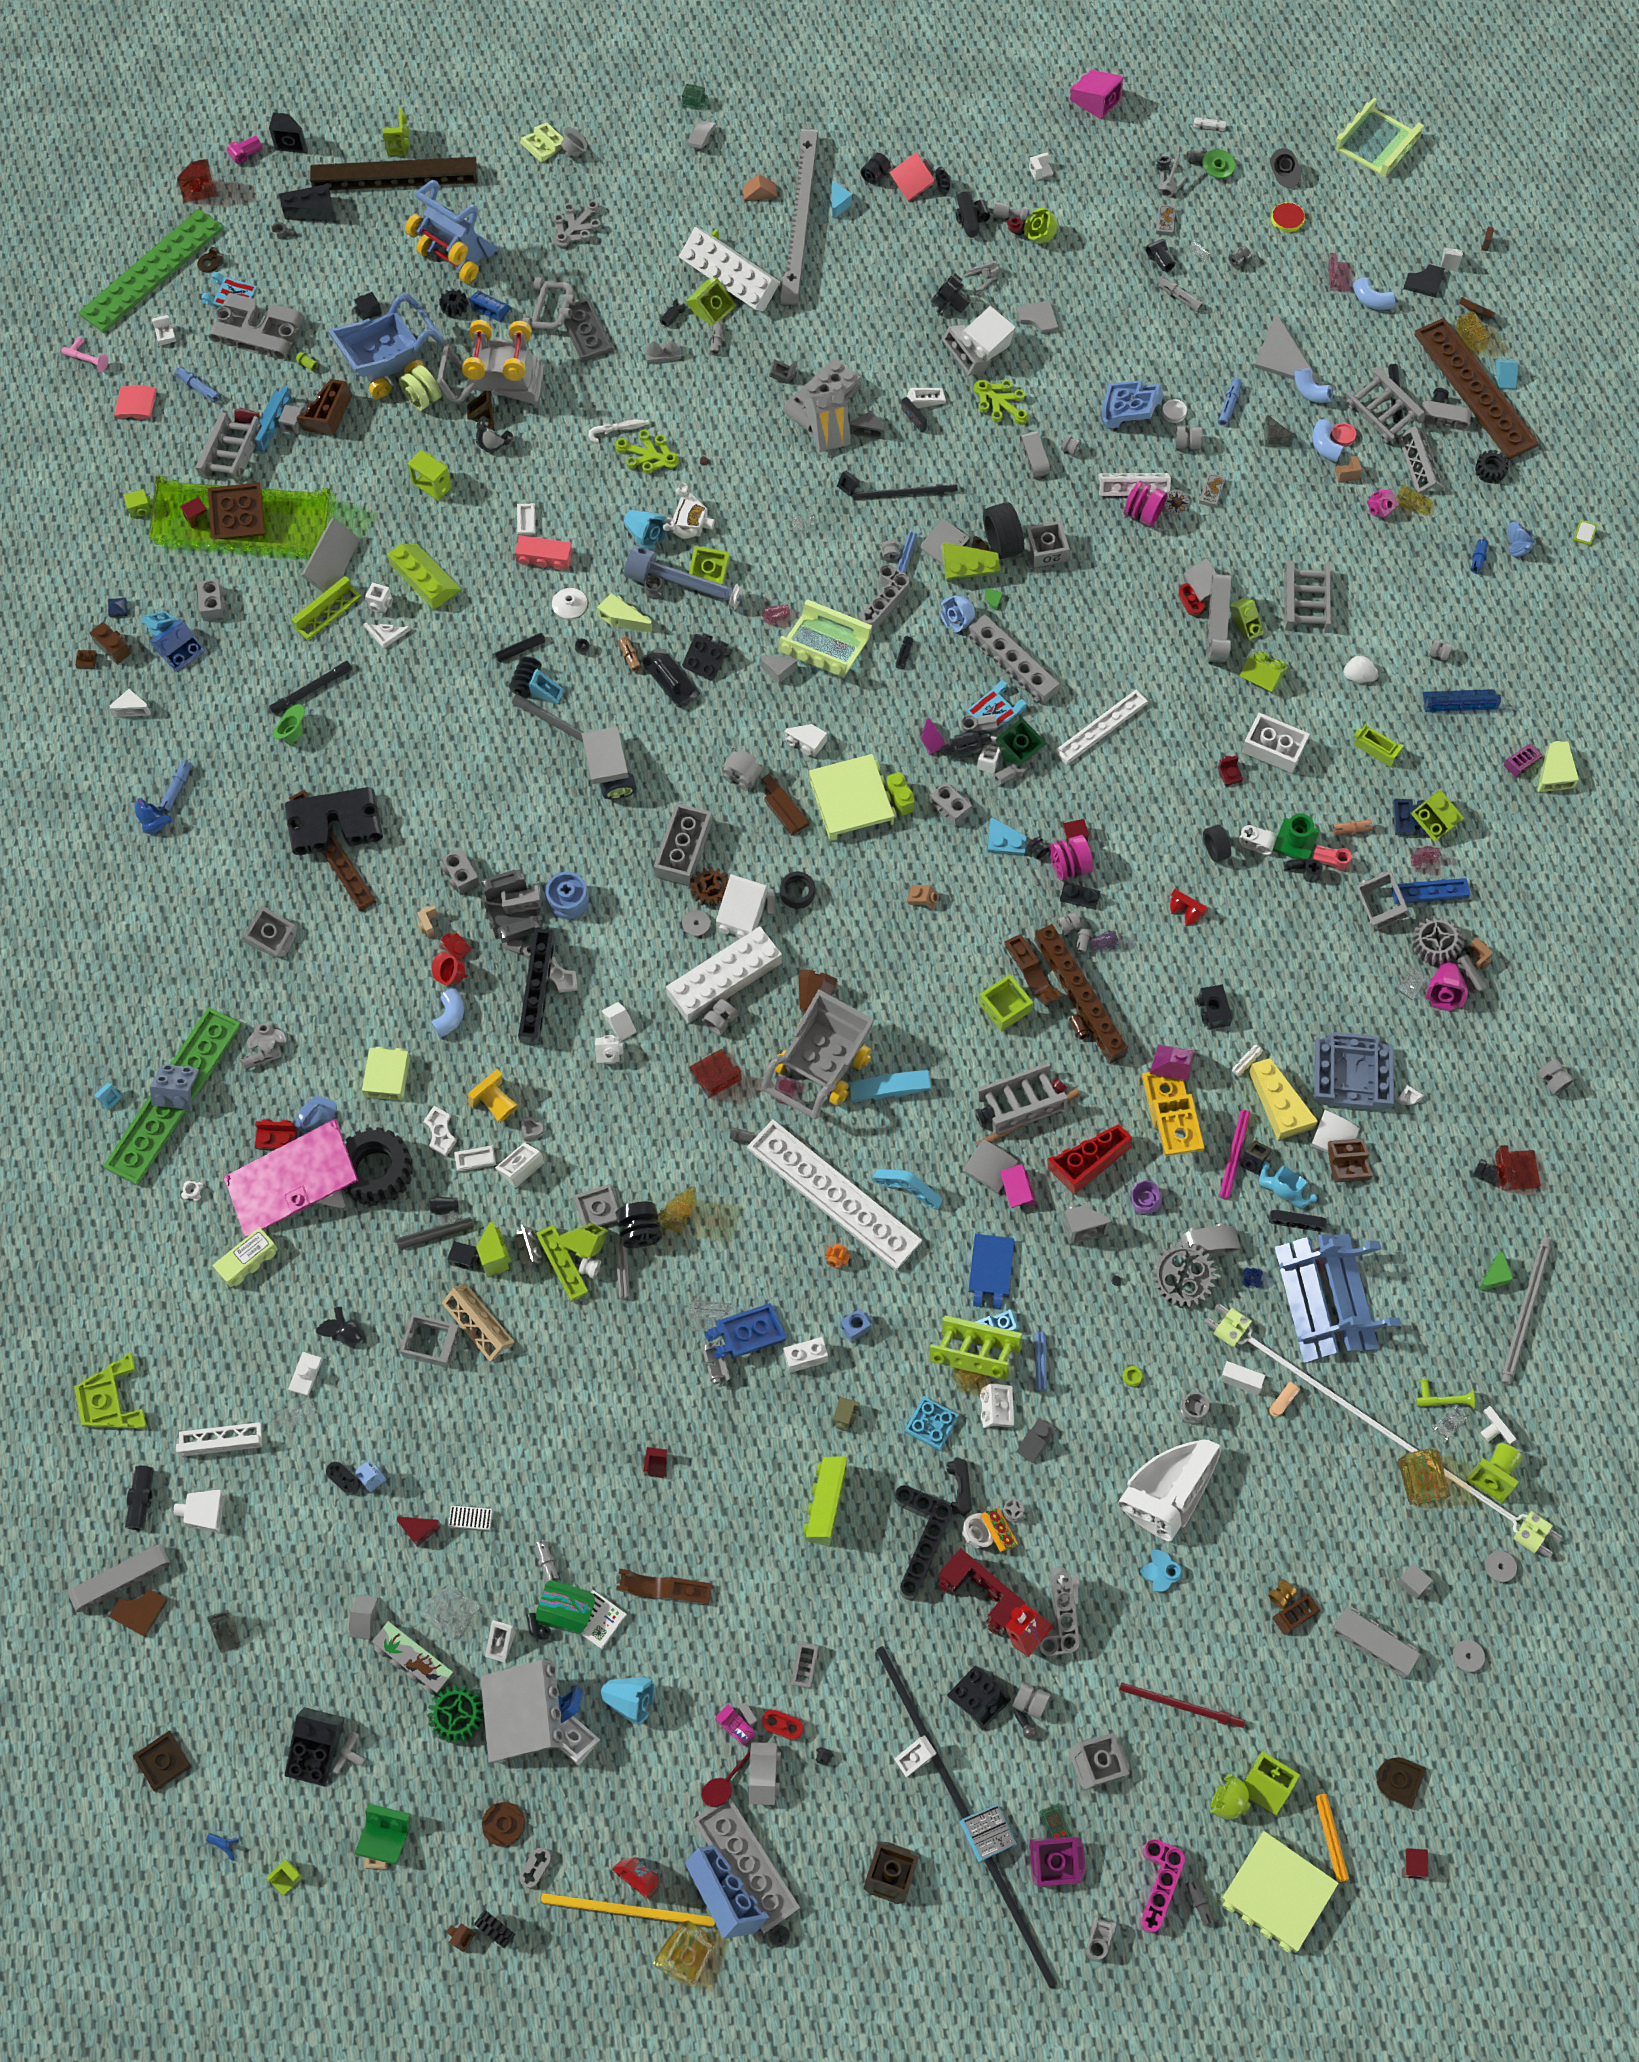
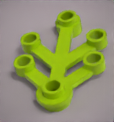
M979 380L974 384V391L980 397V412L986 413L989 410L986 395L992 399V421L1000 422L1002 420L1000 406L1014 415L1016 424L1024 425L1028 421V413L1025 410H1018L1007 402V400L1023 401L1025 398L1023 390L1018 389L1015 393L1001 394L994 392L998 390L1009 392L1012 389V382L1010 380H1004L1000 384H990L986 380Z
M647 430L639 432V439L647 449L629 444L624 438L618 439L615 443V449L620 454H625L629 451L642 455L638 458H627L626 465L629 469H634L636 466L643 464V472L650 474L664 466L672 469L679 464L678 455L669 451L664 435H657L655 437V443L661 448L663 454L656 452ZM653 459L659 460V461H657V462H655V463H653V464H652L651 462H648V461H651V460H653Z

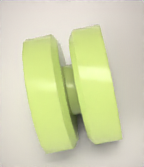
M418 365L412 369V375L405 374L399 379V383L407 399L419 411H422L429 406V401L436 402L442 397V394L432 374L424 366Z

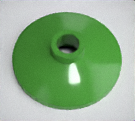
M1213 149L1204 155L1202 161L1203 168L1210 176L1226 178L1233 173L1235 161L1228 152L1221 149Z

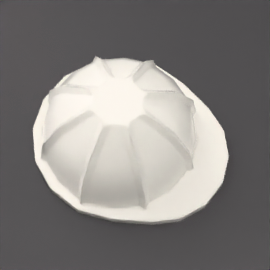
M982 1513L973 1514L966 1518L962 1535L966 1543L974 1548L988 1547L993 1542V1538L981 1517Z

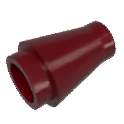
M239 407V409L234 410V423H251L254 416L260 419V412Z

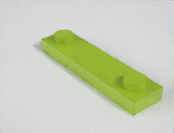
M554 1224L537 1232L536 1236L570 1302L589 1294L568 1251L560 1248L559 1244L554 1242V1239L559 1236Z

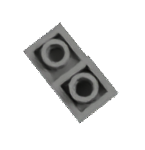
M700 120L693 129L687 146L694 147L695 149L704 148L709 143V135L716 129V123Z

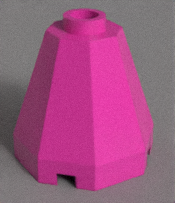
M1449 962L1442 964L1431 979L1425 998L1431 1001V1005L1434 1008L1451 1011L1454 1010L1455 1006L1459 1005V1008L1464 1006L1468 989L1460 968L1456 964Z

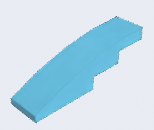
M928 1070L888 1074L849 1083L851 1100L853 1102H860L871 1098L879 1100L891 1096L899 1098L932 1089Z

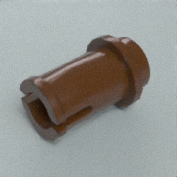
M1079 1014L1071 1016L1069 1022L1075 1031V1037L1079 1038V1040L1087 1038L1089 1036V1028L1085 1027Z

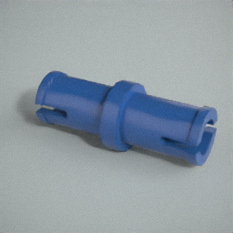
M1481 539L1477 541V547L1473 552V562L1470 568L1473 573H1477V569L1478 573L1482 571L1483 563L1487 558L1486 551L1489 542L1486 539H1482V544Z

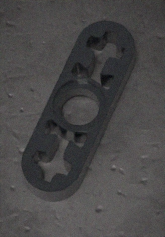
M1282 1210L1270 1211L1269 1223L1292 1228L1298 1226V1229L1325 1232L1327 1229V1219L1323 1217Z

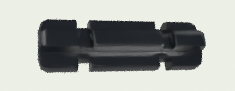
M905 636L903 639V644L896 660V668L904 669L906 666V661L913 644L912 637Z

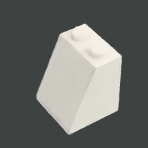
M989 306L963 331L961 341L965 346L970 347L978 357L983 358L987 362L1010 346L1016 327Z
M731 874L716 918V929L724 934H734L738 938H742L755 930L767 903L766 885Z

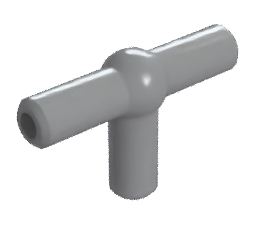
M351 1732L344 1747L340 1749L339 1756L332 1768V1772L335 1774L340 1773L347 1759L359 1766H363L365 1763V1758L351 1751L359 1737L358 1734Z

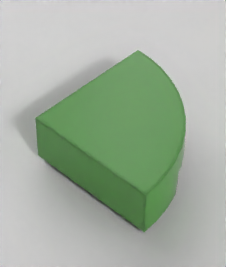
M986 588L985 599L992 609L997 610L1003 593Z

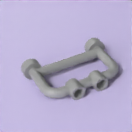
M536 277L534 289L535 291H540L533 317H524L522 321L528 323L531 329H557L563 325L565 319L571 318L569 305H575V295H572L573 289L568 283L545 281L543 277ZM548 288L565 289L566 294L562 298L563 304L558 311V320L553 323L538 322Z

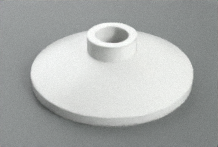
M575 588L560 590L552 600L554 612L565 619L579 617L585 612L588 604L585 594Z

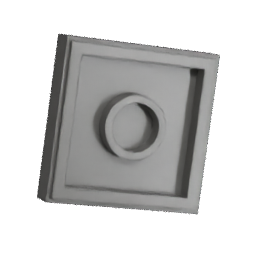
M611 1184L573 1196L582 1225L592 1222L600 1227L617 1223L615 1212L619 1207Z

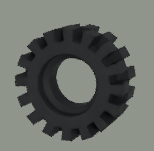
M1489 450L1488 453L1484 451L1483 454H1480L1475 467L1476 475H1479L1480 480L1484 478L1483 482L1490 480L1489 483H1493V481L1498 483L1499 480H1503L1509 468V460H1507L1506 455L1502 457V452L1497 454V450L1492 453V450ZM1486 464H1495L1498 470H1491L1486 467Z
M486 1910L482 1912L474 1923L476 1927L504 1949L516 1935Z

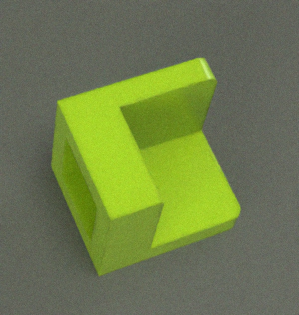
M286 1859L266 1877L267 1881L272 1883L281 1895H285L303 1878L297 1869Z

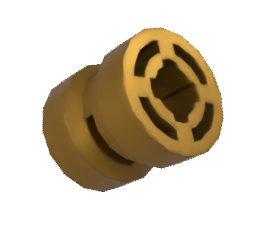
M1282 1579L1278 1583L1277 1589H1272L1268 1596L1279 1608L1284 1609L1288 1605V1600L1294 1599L1298 1593L1288 1581Z

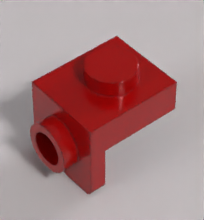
M457 932L447 933L442 937V943L439 945L441 949L444 948L449 954L459 960L472 949Z

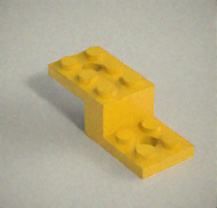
M1150 1072L1142 1073L1153 1128L1159 1130L1164 1156L1204 1151L1192 1094H1186L1184 1081L1182 1079L1153 1075ZM1166 1085L1170 1088V1092L1163 1093L1160 1087ZM1181 1130L1186 1134V1136L1184 1138H1178L1175 1135V1132Z

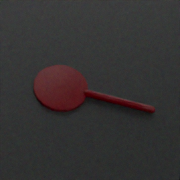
M751 1750L725 1779L715 1778L705 1784L701 1797L707 1806L719 1807L730 1799L732 1786L729 1780L749 1759Z

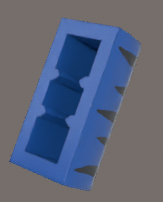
M480 291L475 292L470 298L473 310L499 322L503 320L511 309L510 305Z

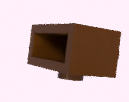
M104 622L89 632L93 642L117 665L131 654L122 635L117 630L114 632Z

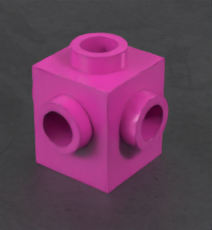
M1384 489L1376 491L1366 501L1371 514L1379 517H1387L1399 505L1393 491Z

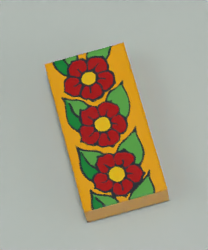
M999 1507L986 1511L981 1515L1000 1552L1018 1545Z

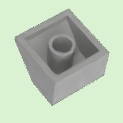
M1073 1205L1067 1208L1062 1225L1069 1245L1107 1235L1110 1219L1085 1205L1080 1207Z

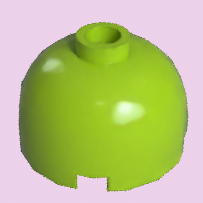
M1038 208L1032 212L1031 218H1027L1024 225V233L1031 241L1042 244L1049 242L1055 236L1058 222L1052 212L1045 208Z
M1229 1774L1224 1778L1227 1783L1224 1786L1219 1785L1210 1807L1214 1808L1210 1812L1225 1820L1236 1819L1241 1813L1245 1815L1250 1807L1247 1786L1239 1778Z

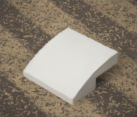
M1324 1110L1311 1147L1328 1153L1329 1141L1356 1139L1360 1128L1346 1119Z

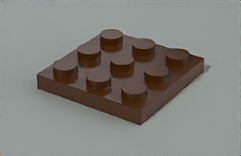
M260 482L207 488L211 539L213 541L266 535L262 485Z

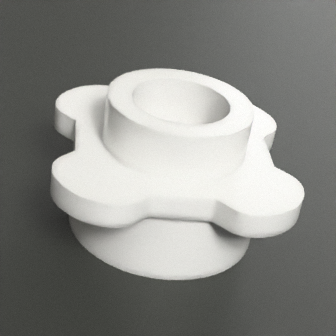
M186 1181L183 1186V1193L181 1194L182 1198L185 1200L188 1198L194 1201L200 1200L203 1184Z

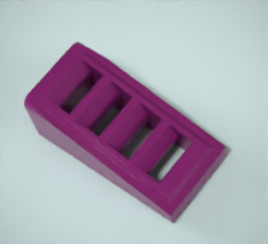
M1528 744L1506 759L1503 766L1517 778L1540 760L1543 755L1531 744ZM1528 750H1530V751H1531L1533 754H1535L1536 756L1533 757V756L1528 752ZM1525 753L1531 760H1528L1523 754Z

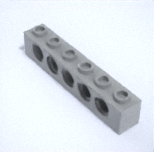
M985 614L969 626L968 637L970 641L974 644L977 643L985 655L989 654L997 666L1004 668L1006 674L1010 678H1014L1023 690L1026 689L1031 694L1033 700L1039 701L1043 705L1058 693L1060 683Z

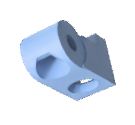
M371 1462L364 1463L355 1472L370 1493L386 1481V1478L376 1465L373 1466Z

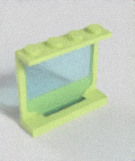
M1373 98L1370 103L1367 102L1361 113H1357L1354 121L1346 126L1345 131L1338 135L1336 150L1386 177L1421 137L1424 125L1418 122L1413 129H1410L1375 109L1377 99Z
M807 599L804 603L803 614L787 637L781 636L778 651L844 678L869 641L872 625Z

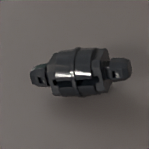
M962 732L950 739L951 745H943L940 747V750L944 756L951 755L953 752L955 758L970 757L971 755L978 754V751H982L981 744H990L992 740L990 734H981L979 737L977 732Z

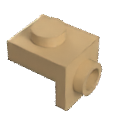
M435 906L425 907L417 912L420 920L418 926L422 934L426 933L427 937L431 938L435 936L429 920L437 917L438 913Z

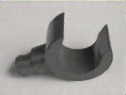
M282 222L274 223L271 226L272 232L283 229L277 233L278 239H282L286 235L295 236V230L286 228Z

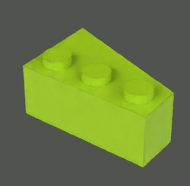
M944 542L941 544L945 581L994 575L1000 572L999 557L996 552Z

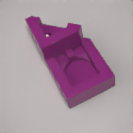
M929 718L926 719L920 738L928 754L931 755L939 751L940 747L946 744Z

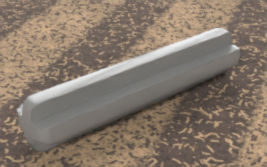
M617 1242L615 1248L619 1298L626 1300L630 1298L627 1248L623 1247L621 1242Z

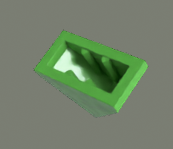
M1499 1251L1494 1258L1479 1290L1485 1291L1509 1285L1513 1280L1503 1252Z

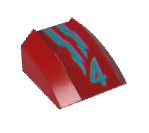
M638 1857L623 1859L612 1868L617 1876L649 1901L660 1887L659 1874L654 1873L641 1863Z

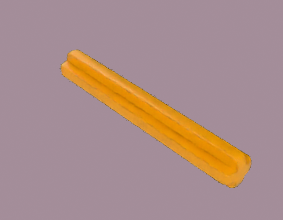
M1320 1794L1315 1797L1336 1881L1339 1883L1349 1880L1328 1796L1327 1794Z

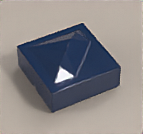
M126 597L108 599V615L110 618L128 616Z

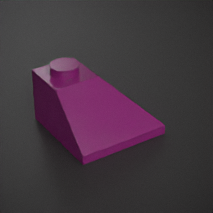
M1158 1044L1150 1074L1189 1080L1196 1051Z

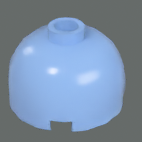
M954 595L942 601V620L948 628L949 625L955 630L953 632L965 630L972 624L975 618V609L967 597ZM958 620L961 621V624L952 623Z

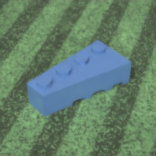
M715 1845L697 1848L685 1864L723 1939L757 1933L770 1918L765 1911L761 1913L756 1906L758 1902L754 1896L749 1897L742 1888L744 1883L730 1872L731 1866Z

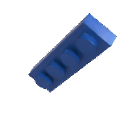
M1467 878L1398 884L1406 903L1463 899L1470 896ZM1392 886L1391 889L1394 904H1400L1398 897L1395 893V890Z

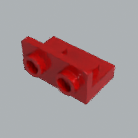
M262 1119V1121H255L257 1128L255 1149L276 1150L297 1138L298 1129L289 1120L273 1122L269 1119Z

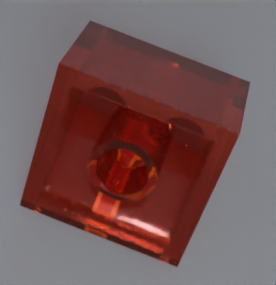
M208 159L190 162L177 177L184 202L217 196L215 181Z

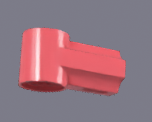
M1317 845L1313 860H1317L1321 864L1333 866L1338 871H1345L1350 866L1352 854L1345 848L1336 850Z

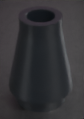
M442 1196L429 1198L430 1213L438 1215L458 1209V1198Z

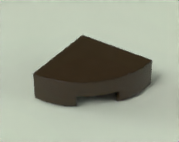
M973 537L972 548L989 551L988 546L980 537Z

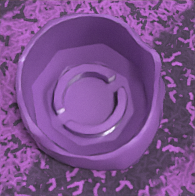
M1141 1181L1132 1189V1204L1137 1213L1150 1214L1160 1209L1162 1197L1158 1186L1153 1181Z

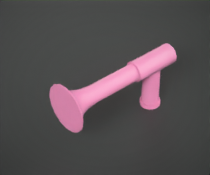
M77 337L71 348H62L61 352L63 355L97 365L100 372H103L108 365V357L105 354H102L100 357H93L77 351L81 344L84 343L81 337Z

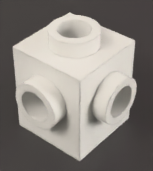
M372 582L365 596L368 608L374 612L386 613L388 607L390 608L393 602L389 587Z
M606 1035L603 1038H596V1062L606 1064L620 1062V1055H623L624 1052L623 1043H619V1037Z

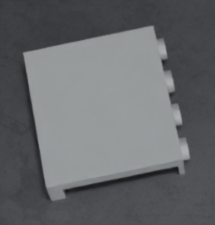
M538 1660L480 1676L489 1763H506L508 1759L550 1748H564L561 1711L558 1699L559 1691L556 1680L557 1671L554 1661Z

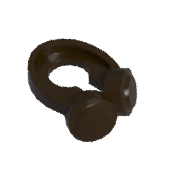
M211 247L208 253L199 258L197 266L202 272H212L219 266H222L223 256L217 248ZM215 259L210 266L203 265V261Z

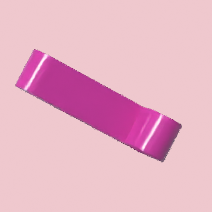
M1157 1839L1149 1840L1143 1847L1144 1857L1160 1865L1140 1919V1926L1146 1933H1154L1161 1927L1185 1862V1856L1181 1850ZM1149 1845L1157 1846L1159 1849L1158 1856L1150 1855L1148 1852ZM1170 1854L1178 1856V1865H1172L1169 1862L1168 1857ZM1162 1875L1170 1876L1172 1880L1170 1886L1162 1884ZM1158 1895L1163 1898V1907L1154 1905V1896ZM1153 1911L1161 1913L1160 1915L1157 1913L1153 1919L1156 1925L1149 1928L1148 1922L1145 1920L1152 1916Z

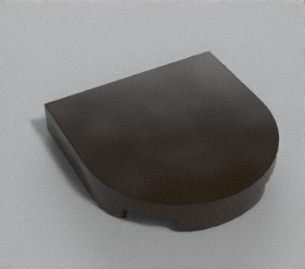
M1390 1758L1378 1768L1376 1775L1377 1786L1387 1799L1412 1809L1426 1768L1405 1758Z

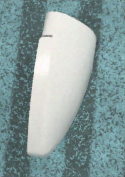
M1199 1440L1176 1446L1157 1455L1144 1464L1130 1478L1127 1483L1128 1488L1118 1501V1506L1132 1520L1150 1533L1163 1540L1172 1541L1180 1527L1186 1526L1201 1499L1220 1457V1445L1210 1440Z

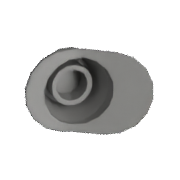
M567 127L561 146L566 151V157L571 155L577 158L583 152H586L587 142L581 133L574 128Z

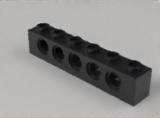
M534 928L518 1033L520 1043L540 1044L555 944L553 930Z

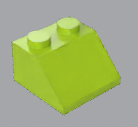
M718 278L706 280L685 301L695 315L712 326L715 322H720L737 306Z

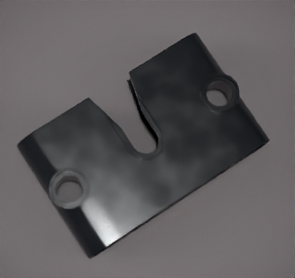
M371 787L291 800L284 805L291 849L295 855L328 851L331 835L329 824L332 821L340 823L341 832L349 847L377 842L383 838L375 790Z

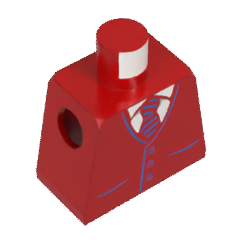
M1024 1604L1020 1608L1017 1607L1012 1610V1618L1005 1628L1013 1647L1029 1657L1054 1626L1039 1613Z

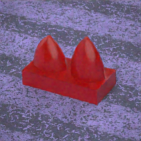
M1174 888L1171 893L1170 911L1172 914L1178 913L1186 905L1188 906L1185 912V926L1196 923L1202 915L1207 913L1208 907Z

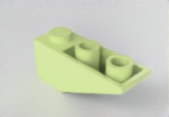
M611 593L597 607L598 616L611 626L650 633L653 631L651 619L641 615L635 607L627 605L619 596L616 597Z

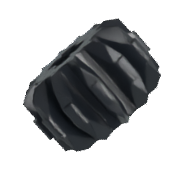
M453 288L452 291L446 290V294H441L439 305L441 306V311L446 313L447 317L452 314L455 318L456 314L461 316L462 312H466L468 300L465 293H462L460 289L455 291Z

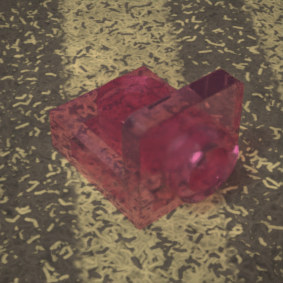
M777 1076L774 1089L792 1099L796 1079ZM772 1096V1099H774L776 1102L786 1104L783 1101Z

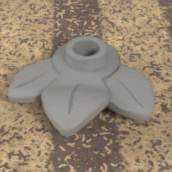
M261 1023L255 1027L254 1033L247 1040V1045L249 1049L259 1047L265 1053L270 1054L275 1043H286V1036L281 1030L273 1029L272 1025Z

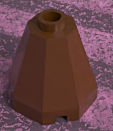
M800 969L798 976L799 1004L803 1015L806 1013L818 989L830 996L833 995L838 985L836 978L825 973L815 974L816 971Z

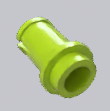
M300 352L296 356V361L299 365L305 366L312 372L318 368L319 363L308 357L307 353Z

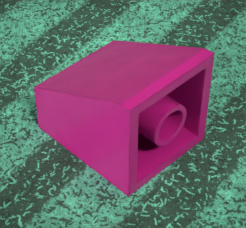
M1090 70L1081 77L1077 84L1071 87L1070 101L1102 119L1121 100L1124 77Z

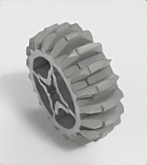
M1434 916L1432 921L1426 918L1425 923L1420 922L1419 927L1414 929V934L1412 935L1414 953L1418 954L1419 959L1425 958V963L1432 961L1433 966L1436 962L1442 965L1443 961L1450 963L1451 959L1456 960L1457 954L1460 955L1462 952L1461 948L1464 947V935L1461 928H1457L1456 922L1451 924L1450 918L1444 921L1443 916L1440 920H1436Z

